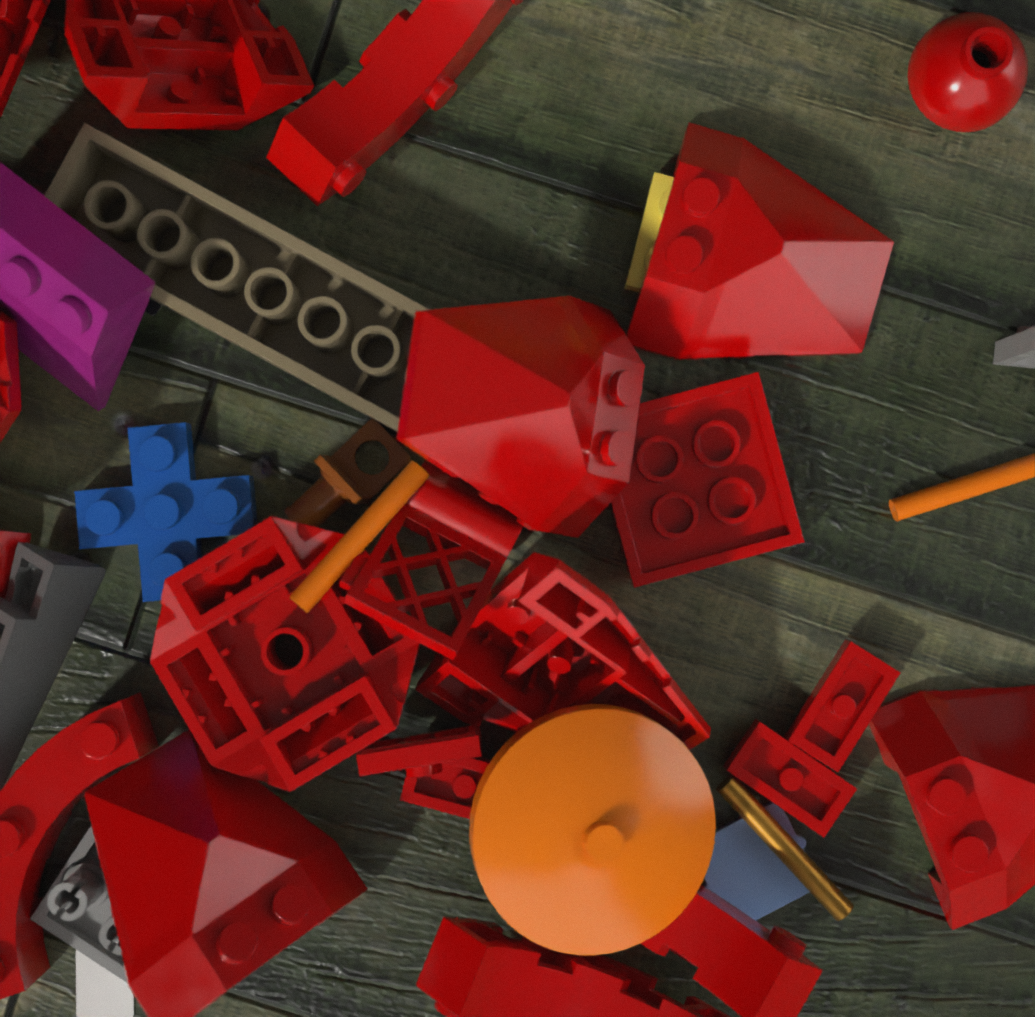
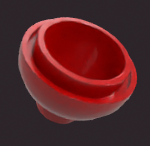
M979 12L959 13L932 26L916 44L908 65L909 90L919 110L936 125L956 132L980 131L1002 120L1019 101L1028 77L1027 54L1018 35L1000 19ZM979 51L984 53L989 61L988 68L979 66L974 61L972 52Z

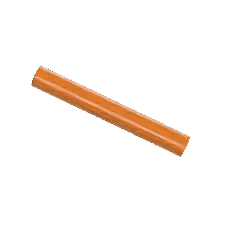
M1035 453L890 499L889 508L894 520L898 522L1034 478Z
M411 460L289 598L308 613L348 569L354 557L364 551L427 480L429 474L419 464Z

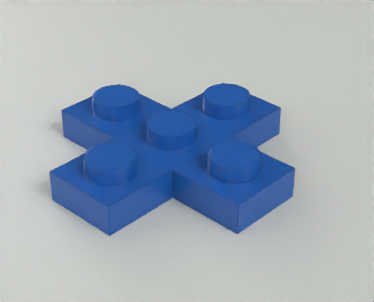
M186 422L127 428L133 486L74 491L79 549L138 544L143 602L161 601L165 579L203 557L201 538L240 535L258 524L253 476L243 475L196 480L191 424Z

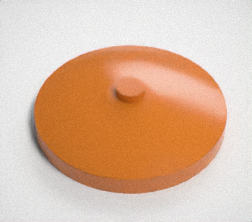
M606 704L576 705L556 710L532 721L515 733L495 754L487 766L473 798L469 824L470 850L477 876L488 899L500 916L518 933L536 944L562 953L574 955L608 954L628 949L655 936L672 923L691 902L702 884L712 858L716 831L715 808L712 793L701 766L683 742L665 727L639 712L624 707Z

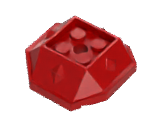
M270 516L165 579L161 597L162 607L155 630L150 663L212 767L267 782V785L291 792L394 731L399 726L421 643L345 604L344 600L348 591L339 587L340 580L345 572L308 613L289 598L345 533ZM366 547L361 554L368 558L371 553ZM384 576L372 579L365 590L368 594L386 603L398 600ZM281 634H291L301 642L303 656L299 664H286L277 656L275 647L277 639Z

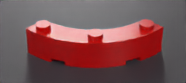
M422 0L413 13H410L407 9L397 13L363 52L359 60L363 68L349 83L342 87L336 80H333L307 102L282 118L266 158L316 206H319L337 192L342 197L347 196L362 182L366 175V169L393 146L429 108L437 111L451 99L458 87L454 80L482 48L512 5H519L524 0Z
M141 692L94 711L61 730L39 747L15 771L0 791V999L26 991L51 967L45 947L43 927L30 920V918L42 901V897L39 898V891L46 860L51 857L58 837L71 816L72 810L87 790L99 783L116 768L137 760L159 747Z
M702 885L688 906L672 923L655 936L640 943L654 953L665 957L670 950L689 964L698 967L693 979L717 996L741 1017H797L823 971L803 955L807 946L799 938L778 926H774L771 931Z
M443 917L415 985L435 1000V1009L446 1017H731L694 996H687L685 1003L682 1004L654 990L658 978L604 955H574L558 952L536 944L524 936L522 940L509 938L502 933L504 928L494 922L468 918Z

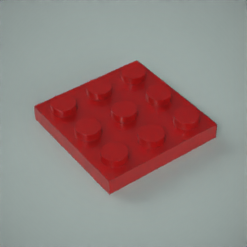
M759 372L640 403L629 483L610 503L633 588L805 542Z

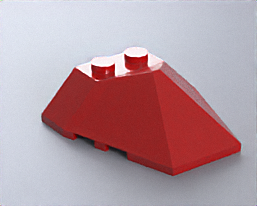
M66 0L65 35L83 83L127 128L239 130L310 94L314 87V83L294 38L283 25L278 26L276 29L259 9L258 4L260 0Z
M688 122L672 176L674 179L646 275L638 292L626 333L633 347L678 361L697 360L698 358L732 357L733 359L751 358L753 356H814L862 353L894 241L746 139Z
M570 295L415 311L397 440L451 477L461 478L480 491L478 494L490 504L500 505L517 517L516 521L528 530L578 538L629 483L645 364L609 309Z
M533 552L490 590L454 660L437 653L415 688L416 691L465 723L480 727L482 720L515 733L548 713L562 708L586 704L613 705L639 712L669 730L689 750L708 739L711 727L611 597L560 559ZM458 624L450 634V637H452V635L454 634Z
M1035 684L1017 687L994 688L987 686L940 691L936 689L916 690L881 704L870 721L869 726L884 764L899 774L936 870L928 872L948 926L954 930L1007 909L1035 885Z
M190 729L100 782L84 794L100 866L103 869L110 899L112 919L117 930L123 956V967L127 984L147 1017H195L218 1000L225 992L368 890L334 839L257 780L212 767Z

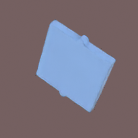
M772 801L762 805L803 849L806 846V840L801 835H796L784 810ZM741 816L716 829L712 858L704 877L706 882L703 886L706 889L720 896L755 921L810 893Z

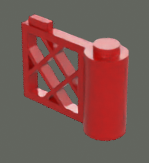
M425 460L421 467L429 474L427 480L391 519L370 556L367 558L362 554H358L354 557L340 580L339 587L348 591L344 600L345 604L454 660L524 526L516 521L517 517L502 506L490 504L478 495L480 491L460 478L451 477L434 464ZM404 526L425 537L431 552L403 558L396 539L402 527ZM389 553L391 561L382 563L386 554ZM467 559L487 571L482 581L457 586L448 562ZM436 565L445 590L417 596L408 571ZM396 574L405 599L386 603L368 594L365 590L372 579ZM473 597L466 609L463 599ZM450 602L458 622L452 637L429 626L422 608Z

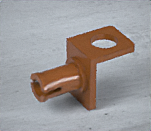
M371 419L332 456L320 454L314 460L321 468L320 473L322 476L291 506L284 509V512L292 521L319 527L346 501L351 504H366L408 465L411 461V456L379 422ZM368 441L380 442L388 450V465L378 474H366L357 465V451L362 444Z

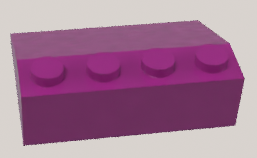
M0 162V310L17 322L18 350L94 409L100 411L106 407L156 282Z

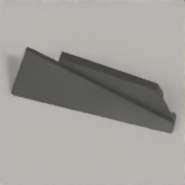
M18 542L6 597L4 599L0 596V791L106 573L105 569L97 564L25 542Z

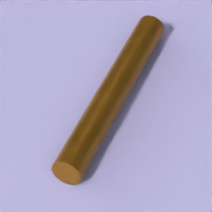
M730 775L725 778L716 789L720 795L836 921L847 917L854 907L851 901L737 777Z

